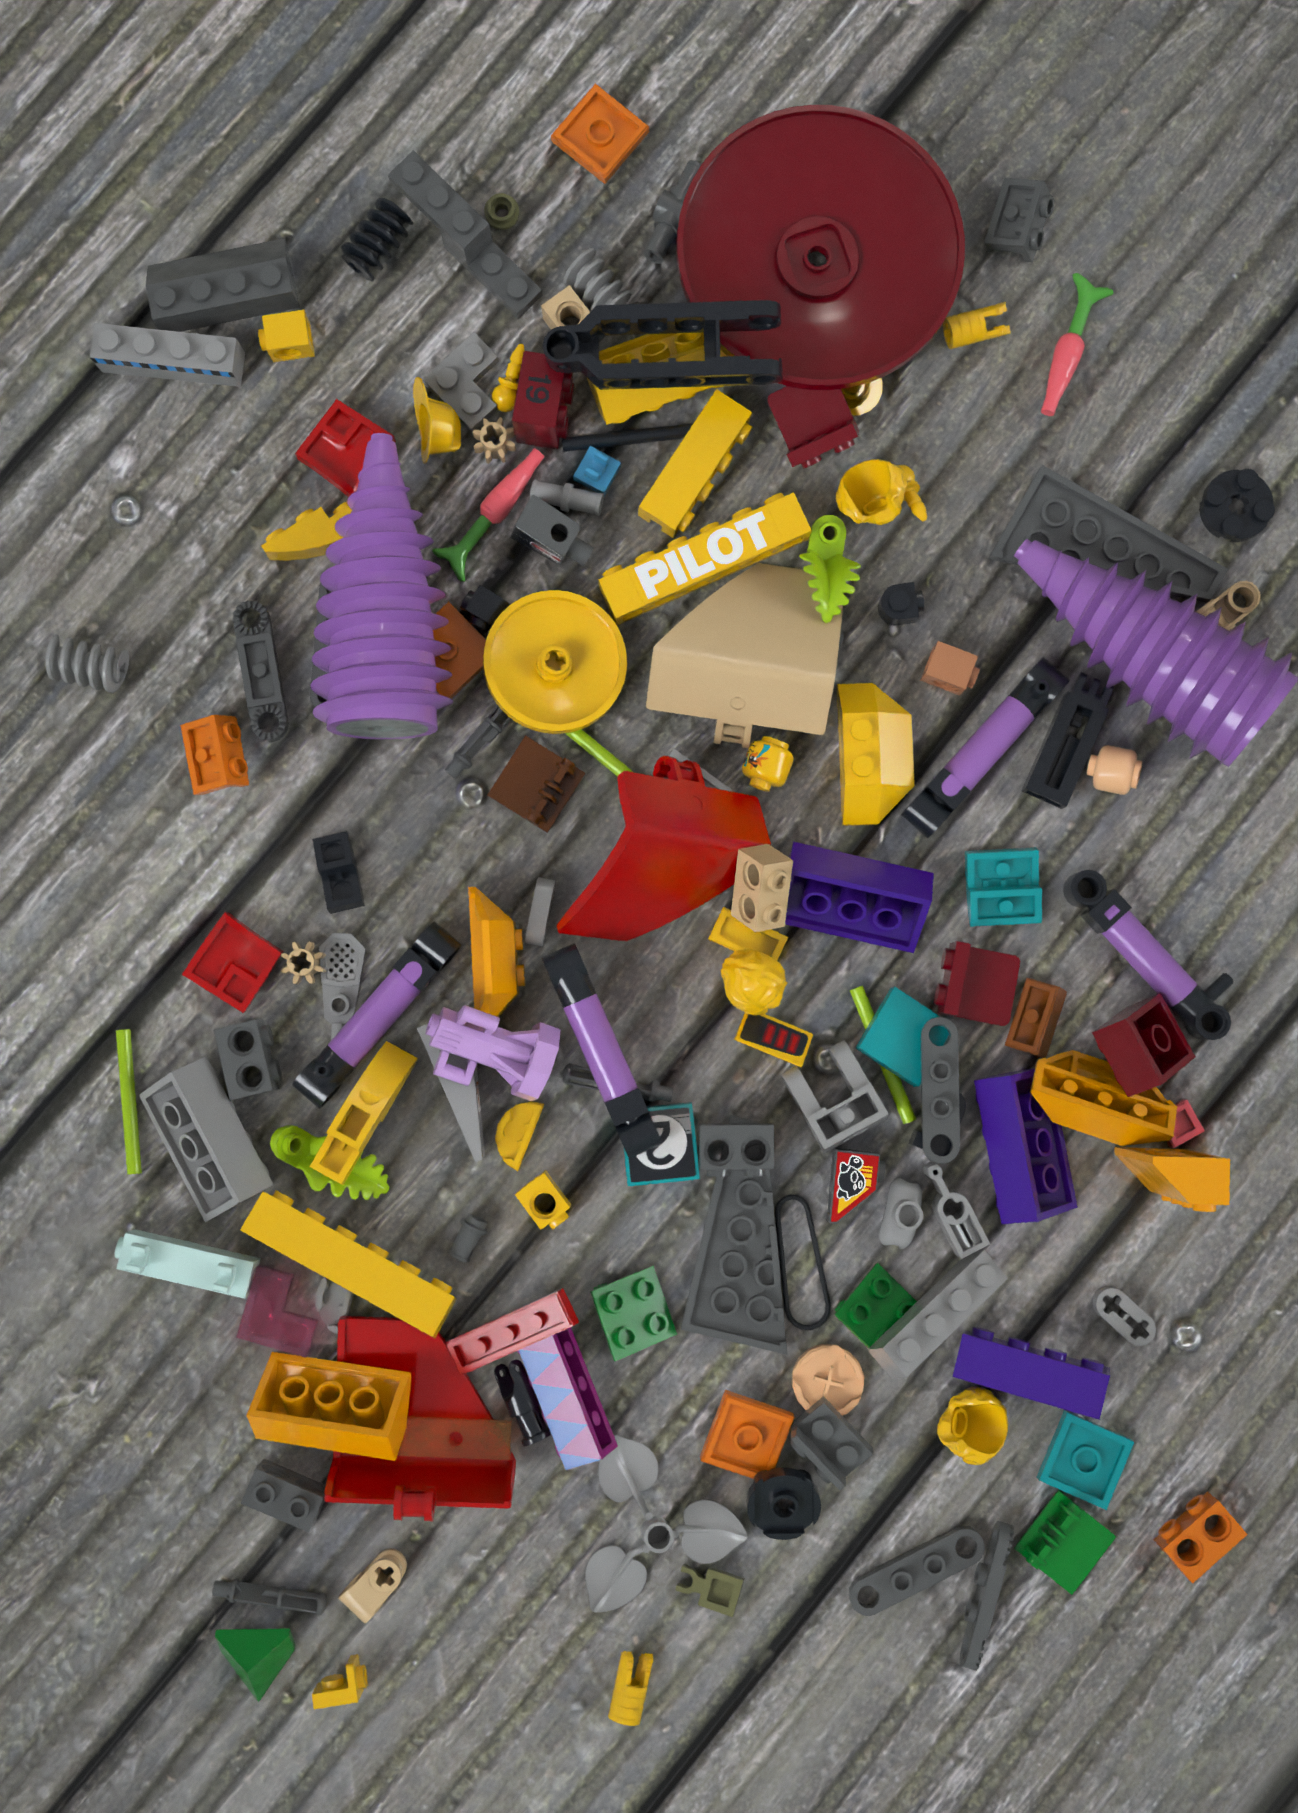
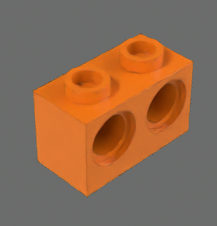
M1207 1491L1204 1495H1197L1191 1499L1186 1505V1511L1176 1520L1170 1519L1165 1522L1158 1531L1159 1535L1153 1540L1193 1584L1248 1534L1219 1500ZM1211 1515H1218L1216 1526L1212 1529H1205L1206 1519ZM1185 1539H1190L1191 1545L1188 1551L1178 1554L1177 1547L1179 1543Z

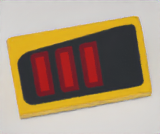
M744 1013L734 1040L802 1068L813 1034L766 1014L755 1016Z

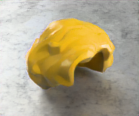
M872 459L858 463L845 471L840 479L836 491L837 506L844 515H847L858 524L868 522L870 524L883 525L889 523L900 514L902 509L901 504L908 485L906 474L900 466L886 460Z
M752 949L737 950L725 959L720 971L726 997L733 1006L744 1011L746 1014L756 1016L764 1015L768 1012V1009L776 1008L780 1005L787 982L785 970L778 961L760 951Z
M971 1386L950 1398L948 1408L945 1409L937 1424V1434L943 1445L947 1446L955 1455L961 1457L965 1463L971 1465H982L996 1456L1003 1447L1008 1432L1007 1410L1005 1406L990 1390L977 1386Z

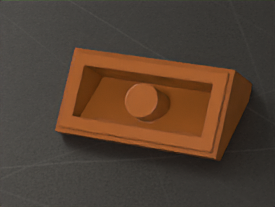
M1026 978L1005 1046L1036 1057L1046 1058L1067 991L1055 985Z

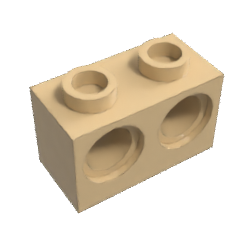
M769 844L738 849L731 916L754 932L785 927L793 860Z

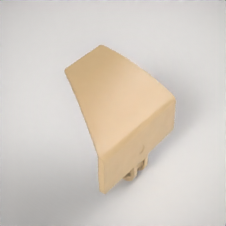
M757 563L706 598L653 647L646 708L649 710L717 719L714 744H721V741L742 744V748H749L753 725L823 735L826 730L835 682L843 605H838L841 609V614L834 615L830 622L825 623L821 619V613L816 611V606L820 602L812 599V594L817 591V588H811L808 585L809 580L816 578L814 575L806 573L803 569Z

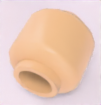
M1105 745L1100 749L1098 755L1091 754L1087 775L1093 776V786L1095 789L1125 795L1131 788H1137L1143 761L1137 760V753L1133 750Z

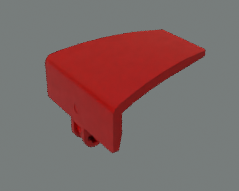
M662 756L657 760L653 776L629 771L621 772L617 780L619 799L626 824L625 829L595 877L557 923V931L560 934L627 942L680 918L727 890L735 882L738 849L765 844L771 846L759 799L752 795L706 787L698 763L690 760L678 762L677 759L671 756Z
M340 1317L338 1321L337 1362L410 1372L411 1385L407 1426L396 1461L333 1451V1459L324 1490L325 1502L394 1505V1520L402 1521L403 1517H424V1521L433 1522L436 1506L511 1508L516 1475V1459L468 1375L460 1376L445 1344L446 1341L440 1332L436 1338H433L401 1319L393 1317Z

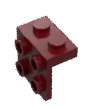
M785 386L768 396L767 402L787 444L788 452L786 455L792 467L801 464L803 469L821 461L822 457L820 454L834 449L835 453H839L855 445L853 439L858 437L859 429L841 389L807 390Z
M959 941L950 943L949 948L944 949L941 961V969L945 970L943 983H938L935 993L934 1004L938 1005L937 1013L998 1026L1007 1025L1010 1022L1019 974V957L971 947L969 943Z

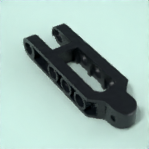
M771 300L596 305L579 324L559 326L550 330L544 338L543 350L546 362L554 371L561 373L582 372L600 390L773 384L783 379L781 358L778 361L774 359H750V356L720 357V332L775 329L781 325V305ZM704 332L705 361L676 362V358H668V362L639 363V359H631V363L602 364V360H599V342L608 335Z

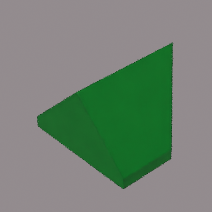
M290 1628L217 1629L215 1632V1639L221 1653L259 1702L294 1652L295 1642Z

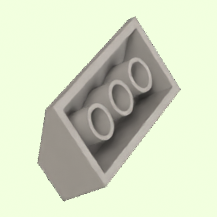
M207 1057L170 1072L139 1094L205 1222L273 1186L266 1165L261 1162L252 1145L250 1134L241 1124L233 1102L227 1097L219 1082L218 1073L210 1065Z

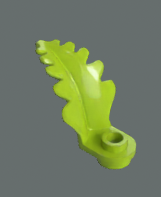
M823 515L814 521L811 527L812 531L809 537L807 553L799 555L802 560L811 563V565L804 566L803 569L806 573L816 577L809 580L808 585L811 588H817V591L812 594V599L820 602L816 606V611L821 613V619L825 623L830 622L834 615L841 614V609L838 605H847L849 603V599L844 593L853 594L855 592V587L846 582L860 580V576L850 571V569H859L861 565L843 557L846 527L843 521L834 515ZM827 526L833 527L835 531L834 537L830 540H827L823 535V531Z
M286 1125L278 1128L271 1137L270 1146L275 1156L292 1167L302 1170L308 1179L311 1189L314 1191H321L329 1183L332 1194L335 1197H340L345 1188L348 1187L350 1197L354 1200L358 1199L360 1191L365 1200H369L372 1194L377 1199L381 1193L387 1194L390 1187L387 1184L388 1175H381L384 1166L382 1164L373 1166L377 1160L374 1154H370L362 1159L360 1156L345 1184L341 1185L309 1167L327 1136L318 1138L297 1126Z

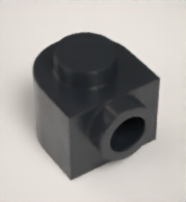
M914 582L895 584L888 587L878 603V613L881 619L890 625L916 623L919 618V612L924 611L922 590L915 591Z
M479 585L476 592L472 590L468 592L460 609L471 617L469 620L470 624L487 633L498 616L510 604L495 593Z

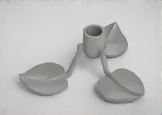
M614 1435L618 1447L602 1460H599V1482L605 1494L615 1502H624L634 1495L646 1519L641 1527V1537L644 1544L631 1549L627 1555L622 1548L615 1545L599 1548L591 1555L585 1569V1581L590 1608L592 1612L596 1613L615 1610L636 1598L644 1588L647 1571L643 1563L633 1559V1557L643 1552L663 1553L672 1546L674 1538H677L681 1532H684L681 1538V1546L684 1552L693 1561L702 1564L719 1561L735 1547L747 1540V1533L738 1518L722 1504L709 1499L696 1500L688 1504L683 1512L685 1525H678L674 1529H671L665 1519L657 1516L653 1517L640 1491L648 1490L655 1484L659 1471L657 1459L653 1452L644 1444L619 1435Z

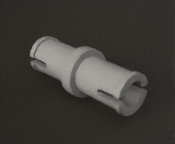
M535 479L530 491V498L532 495H535L549 505L560 507V511L568 512L570 509L599 516L603 507L604 493L574 488V484L565 483L562 486Z

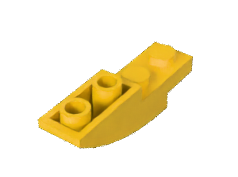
M346 501L333 511L334 515L330 518L322 507L315 511L308 509L302 512L295 519L296 523L286 530L280 528L269 534L265 539L266 543L261 545L270 560L290 561L326 555V549L329 545L343 538L336 532L335 523L341 517L350 514L352 509Z
M388 1041L384 1043L335 1116L326 1132L328 1134L309 1167L341 1185L345 1184L379 1122H383L418 1061L417 1057Z

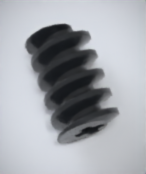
M378 198L376 200V209H370L367 212L368 220H361L358 224L359 231H353L350 234V241L352 243L345 242L341 246L344 254L341 256L347 265L371 282L375 278L369 269L373 267L381 271L384 267L378 260V257L381 256L390 260L392 256L386 248L387 245L398 249L400 244L395 235L398 234L406 238L409 234L403 224H414L399 206L385 198Z

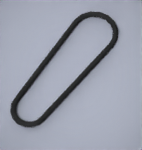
M790 1194L780 1199L775 1207L784 1311L787 1319L793 1326L801 1330H814L821 1327L827 1321L831 1312V1302L809 1204L803 1197ZM789 1200H797L804 1206L825 1300V1313L823 1317L812 1325H803L797 1322L792 1317L789 1307L780 1216L782 1205Z

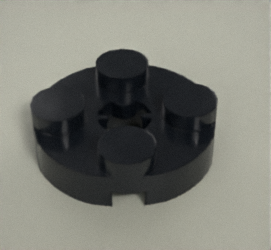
M1243 469L1229 470L1215 477L1204 490L1199 512L1204 526L1212 535L1218 538L1221 536L1225 539H1230V542H1243L1255 537L1267 526L1275 513L1271 490L1266 482L1254 470ZM1232 498H1238L1237 500H1241L1244 503L1242 508L1243 514H1237V510L1231 512L1228 506L1232 503Z
M787 1467L775 1468L769 1471L762 1470L754 1476L753 1484L747 1493V1511L751 1523L754 1527L756 1524L757 1527L763 1530L764 1535L772 1539L790 1540L805 1534V1528L810 1526L812 1522L814 1525L818 1521L821 1513L818 1488L806 1470ZM786 1498L793 1501V1504L788 1503L787 1509H780L779 1504L775 1502Z

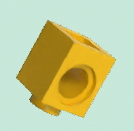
M304 310L262 316L264 329H258L259 342L262 351L268 352L273 363L315 357L311 325Z
M546 1170L515 1193L517 1199L540 1230L547 1225L553 1230L569 1217L566 1211L571 1207V1203ZM548 1193L554 1197L556 1206L552 1211L542 1212L537 1208L535 1200L539 1194Z

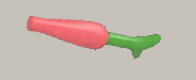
M1079 273L1072 274L1078 293V304L1068 333L1059 338L1053 354L1046 396L1041 409V413L1046 416H1054L1058 403L1080 362L1085 347L1081 336L1091 306L1099 300L1112 296L1114 293L1108 287H1094Z
M536 448L489 492L480 504V517L457 545L448 548L432 549L433 554L438 558L450 562L457 579L461 582H465V565L468 553L491 524H499L509 515L535 469L545 456Z

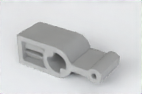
M933 1162L923 1165V1173L931 1179L937 1191L932 1202L933 1212L954 1254L963 1259L990 1245L966 1197L947 1188L942 1178V1168ZM948 1199L959 1204V1208L954 1215L943 1211V1205Z

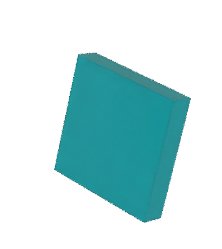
M892 987L855 1049L913 1087H919L921 1084V1031L926 1022L940 1016L898 988ZM941 1026L931 1028L929 1031L930 1041L934 1045L943 1046L949 1035L948 1030Z
M1064 1410L1036 1478L1043 1483L1107 1510L1134 1441Z

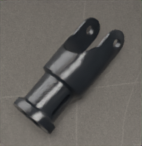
M517 1359L512 1360L509 1364V1369L504 1364L497 1365L494 1369V1375L510 1417L516 1419L523 1439L521 1442L523 1447L532 1445L550 1436V1429L546 1427L538 1408L540 1404L534 1389L529 1384L528 1375L523 1363ZM516 1365L519 1367L518 1372L515 1369Z

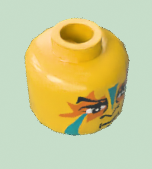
M762 736L761 740L753 741L750 744L742 765V772L751 779L749 783L751 787L769 792L771 786L781 787L786 783L794 760L792 753L788 750L789 745L772 737Z

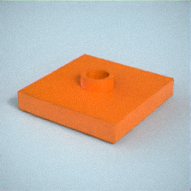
M595 83L553 132L551 141L601 182L606 184L647 136L649 126Z
M448 601L436 614L448 619L449 623L446 626L433 630L434 640L446 643L451 647L449 652L435 657L436 667L453 674L451 678L436 683L437 692L452 699L483 669L486 639Z
M725 1390L701 1451V1462L752 1479L762 1470L769 1471L775 1469L795 1418L793 1412Z

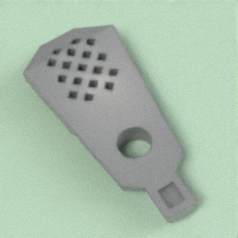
M332 933L319 946V952L326 954L324 958L320 959V966L326 969V972H321L324 1019L332 1024L331 1040L355 1014L366 948L352 934ZM337 998H342L346 1003V1007L342 1012H336L333 1008V1002Z

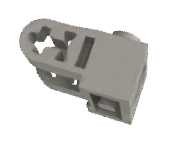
M845 1040L828 1048L835 1065L851 1091V1096L834 1107L828 1110L826 1107H820L797 1066L781 1074L787 1089L824 1154L887 1120L889 1115Z

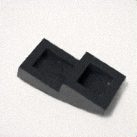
M344 831L312 839L317 869L322 878L325 901L329 913L333 914L365 906L349 833Z

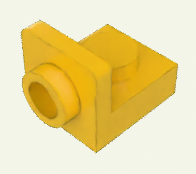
M358 1654L351 1655L346 1663L347 1678H343L342 1674L329 1675L322 1678L321 1682L316 1685L312 1693L314 1709L357 1703L364 1691L363 1689L368 1686L366 1666L360 1665Z

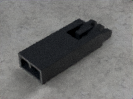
M1080 672L1072 691H1068L1063 695L1021 790L1060 809L1067 807L1109 712V709L1105 707L1114 689V686L1106 688L1105 685L1101 696L1096 694L1101 680L1097 678L1092 679L1088 690L1083 688L1088 674ZM1083 717L1089 718L1080 740L1073 737L1072 734H1066L1069 726L1078 729L1082 724Z

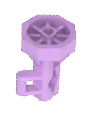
M466 1005L458 1012L443 1007L439 1015L432 1014L425 1034L431 1036L429 1046L441 1050L433 1071L434 1075L468 1086L477 1063L496 1069L512 1086V1095L529 1101L539 1098L550 1077L558 1053L561 1029L539 1022L531 1030L511 1032L498 1027L499 1017ZM449 1053L468 1059L465 1070L446 1063Z

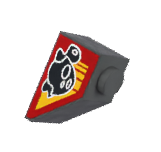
M841 1148L833 1149L826 1220L829 1223L838 1224L877 1191L878 1183L884 1182L885 1161H880L879 1153Z

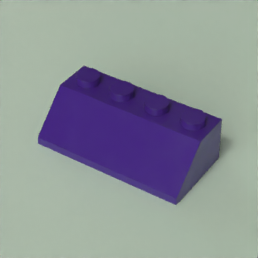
M793 841L789 858L793 860L785 920L786 925L914 953L932 902L934 873Z
M1035 1068L974 1080L975 1098L979 1105L983 1125L982 1134L986 1141L989 1170L993 1177L996 1207L1000 1214L1001 1224L1039 1222L1078 1208L1062 1125L1053 1123L1031 1094Z

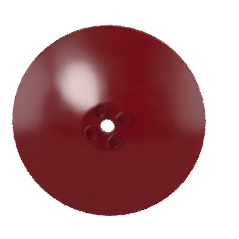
M804 105L777 110L750 121L726 137L709 154L692 179L684 197L677 231L678 271L688 303L771 300L781 305V325L779 327L764 331L720 332V350L727 356H750V359H774L778 361L781 358L783 379L777 383L807 390H837L867 384L892 373L913 359L931 341L949 314L959 290L965 260V235L958 202L948 180L929 153L913 138L889 122L863 111L834 105ZM812 252H820L826 257L827 263L819 267L814 266L808 261L807 256Z

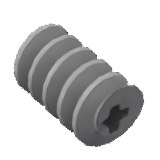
M589 248L581 253L566 271L564 276L565 285L572 287L588 310L592 311L596 305H626L632 294L629 290L618 294L623 285L620 280L609 283L614 275L611 269L600 272L605 265L602 258L593 263L591 262L596 255L594 248Z
M58 635L53 636L47 647L46 670L49 678L54 681L63 679L68 684L77 682L81 687L91 685L95 690H100L104 687L107 692L114 693L121 687L128 671L129 651L125 649L121 651L119 658H116L114 647L109 646L105 655H102L100 644H94L91 652H88L86 641H80L77 649H74L72 638H66L63 646H60Z

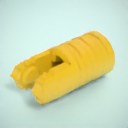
M1006 302L946 317L943 322V334L948 348L954 349L1011 334L1010 326L1004 324L987 330L984 318L1001 315L1003 312H1006Z
M621 1652L608 1717L612 1721L628 1726L640 1724L654 1660L653 1654L644 1653L639 1656L635 1677L632 1678V1668L634 1667L632 1652Z

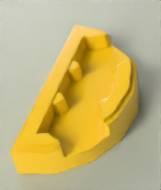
M529 1101L517 1104L505 1112L497 1125L495 1141L498 1152L503 1161L517 1172L545 1103Z

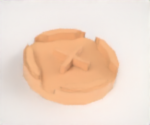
M819 1344L807 1349L798 1358L792 1370V1388L797 1401L805 1410L809 1409L824 1396L843 1416L857 1406L861 1399L865 1377L859 1361L849 1350L836 1344Z

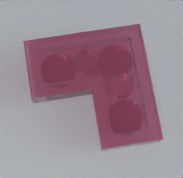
M262 1265L257 1266L236 1338L305 1358L309 1356L319 1320L284 1310L294 1274Z

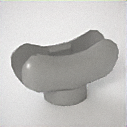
M898 1177L890 1184L879 1231L881 1244L885 1246L896 1245L899 1246V1249H905L912 1242L915 1231L923 1220V1211L921 1209L923 1193L919 1183H909Z

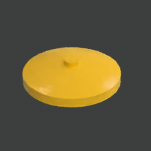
M548 590L532 593L518 599L498 616L486 639L483 670L491 696L508 717L534 731L563 734L590 726L610 710L617 700L625 681L627 653L619 628L609 614L599 605L586 597L572 592Z

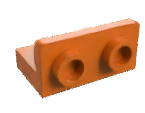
M213 714L180 725L194 795H204L228 787H244L249 785L248 766L241 743V730L235 716Z

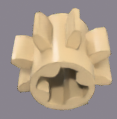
M501 417L497 422H489L484 418V426L481 428V431L473 430L474 438L481 441L473 446L475 453L484 451L486 463L488 464L492 461V458H500L504 463L506 462L505 455L508 450L516 451L515 443L508 440L515 436L514 428L505 430ZM495 436L497 440H500V443L494 445L492 441H489V438Z
M309 941L305 949H301L297 942H292L294 951L290 954H281V957L287 960V967H284L281 972L293 973V984H299L302 976L306 977L310 984H314L315 978L313 975L317 971L326 972V969L320 966V959L324 958L326 954L323 952L314 953L313 942ZM307 954L306 960L311 962V966L309 969L303 968L301 970V966L296 961L298 957L304 958Z

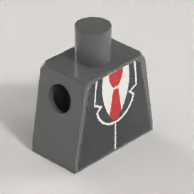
M535 495L531 496L517 520L510 537L559 565L566 555L584 566L594 550V547L576 537L581 529L577 522ZM558 534L562 537L563 541L557 542L551 535Z

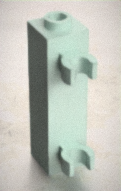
M136 1229L126 1232L124 1237L121 1236L115 1249V1258L119 1259L116 1268L118 1270L244 1299L253 1293L261 1258Z

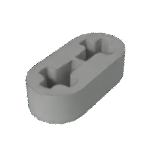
M541 877L537 879L525 944L539 947L544 946L556 880Z
M1113 1286L1101 1287L1094 1293L1092 1298L1093 1309L1125 1340L1137 1346L1147 1345L1153 1340L1156 1332L1154 1321L1125 1293ZM1106 1295L1111 1298L1117 1296L1115 1304L1122 1310L1119 1315L1111 1309L1103 1310L1106 1306L1103 1298ZM1130 1317L1138 1323L1144 1321L1141 1326L1145 1331L1143 1335L1140 1336L1135 1333L1131 1336L1130 1334L1133 1329L1125 1320Z

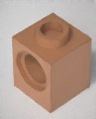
M937 641L932 648L920 681L960 696L966 690V687L972 689L976 682L980 668L974 666L978 656Z

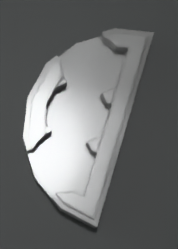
M324 1277L316 1291L315 1308L321 1320L328 1326L327 1328L331 1332L338 1334V1321L341 1316H349L354 1293Z

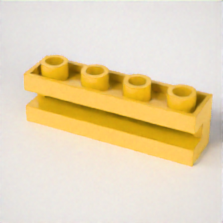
M716 389L639 505L638 516L649 523L653 520L662 526V532L674 538L678 530L685 532L695 517L691 510L697 501L704 503L713 490L714 484L711 483V480L718 471L721 474L725 472L734 457L730 454V451L736 442L742 445L753 428L749 424L752 412Z

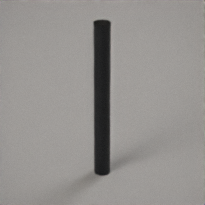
M694 423L566 437V439H562L563 452L587 450L590 446L605 448L684 439Z

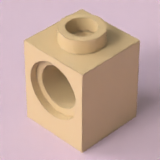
M570 285L541 305L543 320L551 330L559 326H566L562 323L566 317L574 316L580 320V323L590 313Z

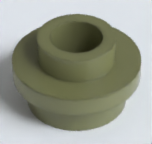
M504 193L493 195L484 207L486 221L491 227L498 230L511 228L519 218L518 203L513 197ZM500 209L508 211L505 217H498L496 213Z

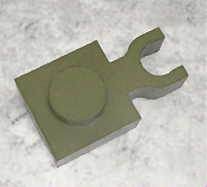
M685 1564L682 1566L681 1572L690 1574L693 1582L690 1586L678 1583L675 1588L676 1591L685 1594L699 1593L701 1594L698 1602L699 1606L730 1617L735 1615L745 1578L711 1566L708 1568L705 1577L700 1575L698 1570Z

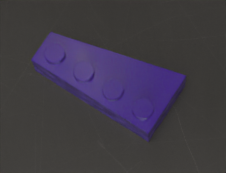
M973 1327L972 1332L965 1330L962 1334L952 1377L1100 1420L1110 1378V1367L1104 1366V1363L1088 1358L1079 1360L1067 1357L1066 1352L1054 1348L1045 1347V1351L1030 1347V1342L1014 1337H1009L1008 1341L994 1338V1332L979 1327Z

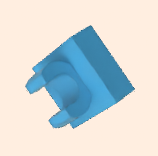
M590 446L573 476L574 481L597 493H604L605 497L621 468V462Z

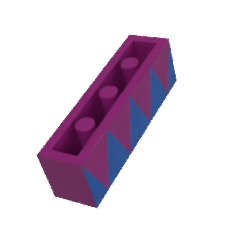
M571 1327L517 1351L522 1358L528 1374L529 1384L535 1391L541 1407L542 1417L548 1424L555 1442L556 1452L561 1458L565 1470L602 1460L618 1447Z

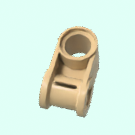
M1239 581L1216 599H1211L1196 612L1207 616L1222 607L1218 625L1229 631L1236 626L1237 622L1259 605L1260 591L1252 582ZM1233 593H1240L1244 596L1246 600L1245 608L1235 605Z
M397 1549L383 1550L363 1572H360L348 1584L338 1599L366 1624L401 1582L407 1569L405 1556ZM391 1567L394 1570L393 1572H389L387 1575L382 1572V1569L385 1570Z

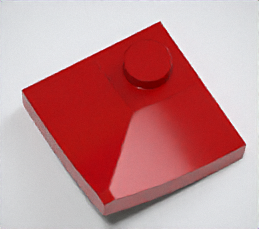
M336 399L296 451L295 455L297 460L314 470L349 497L357 491L359 484L358 474L363 468L367 442L371 440V435L385 433L393 437V442L396 443L394 435Z
M224 912L182 975L240 1012L245 1013L284 951L251 930L230 913Z

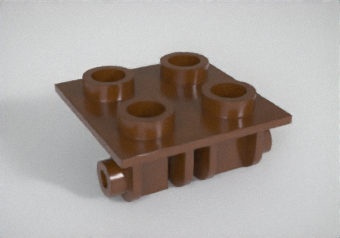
M525 735L487 796L548 833L586 773L575 767L576 765L570 760L559 757Z

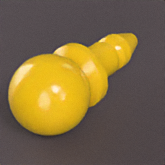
M518 344L511 354L510 363H508L505 373L506 377L499 376L498 381L500 384L494 388L491 395V400L497 405V410L501 412L514 410L518 388L517 379L520 376L524 352L523 344Z
M898 465L905 472L908 482L903 501H906L917 518L921 521H926V507L918 495L920 486L915 481V474L910 467Z

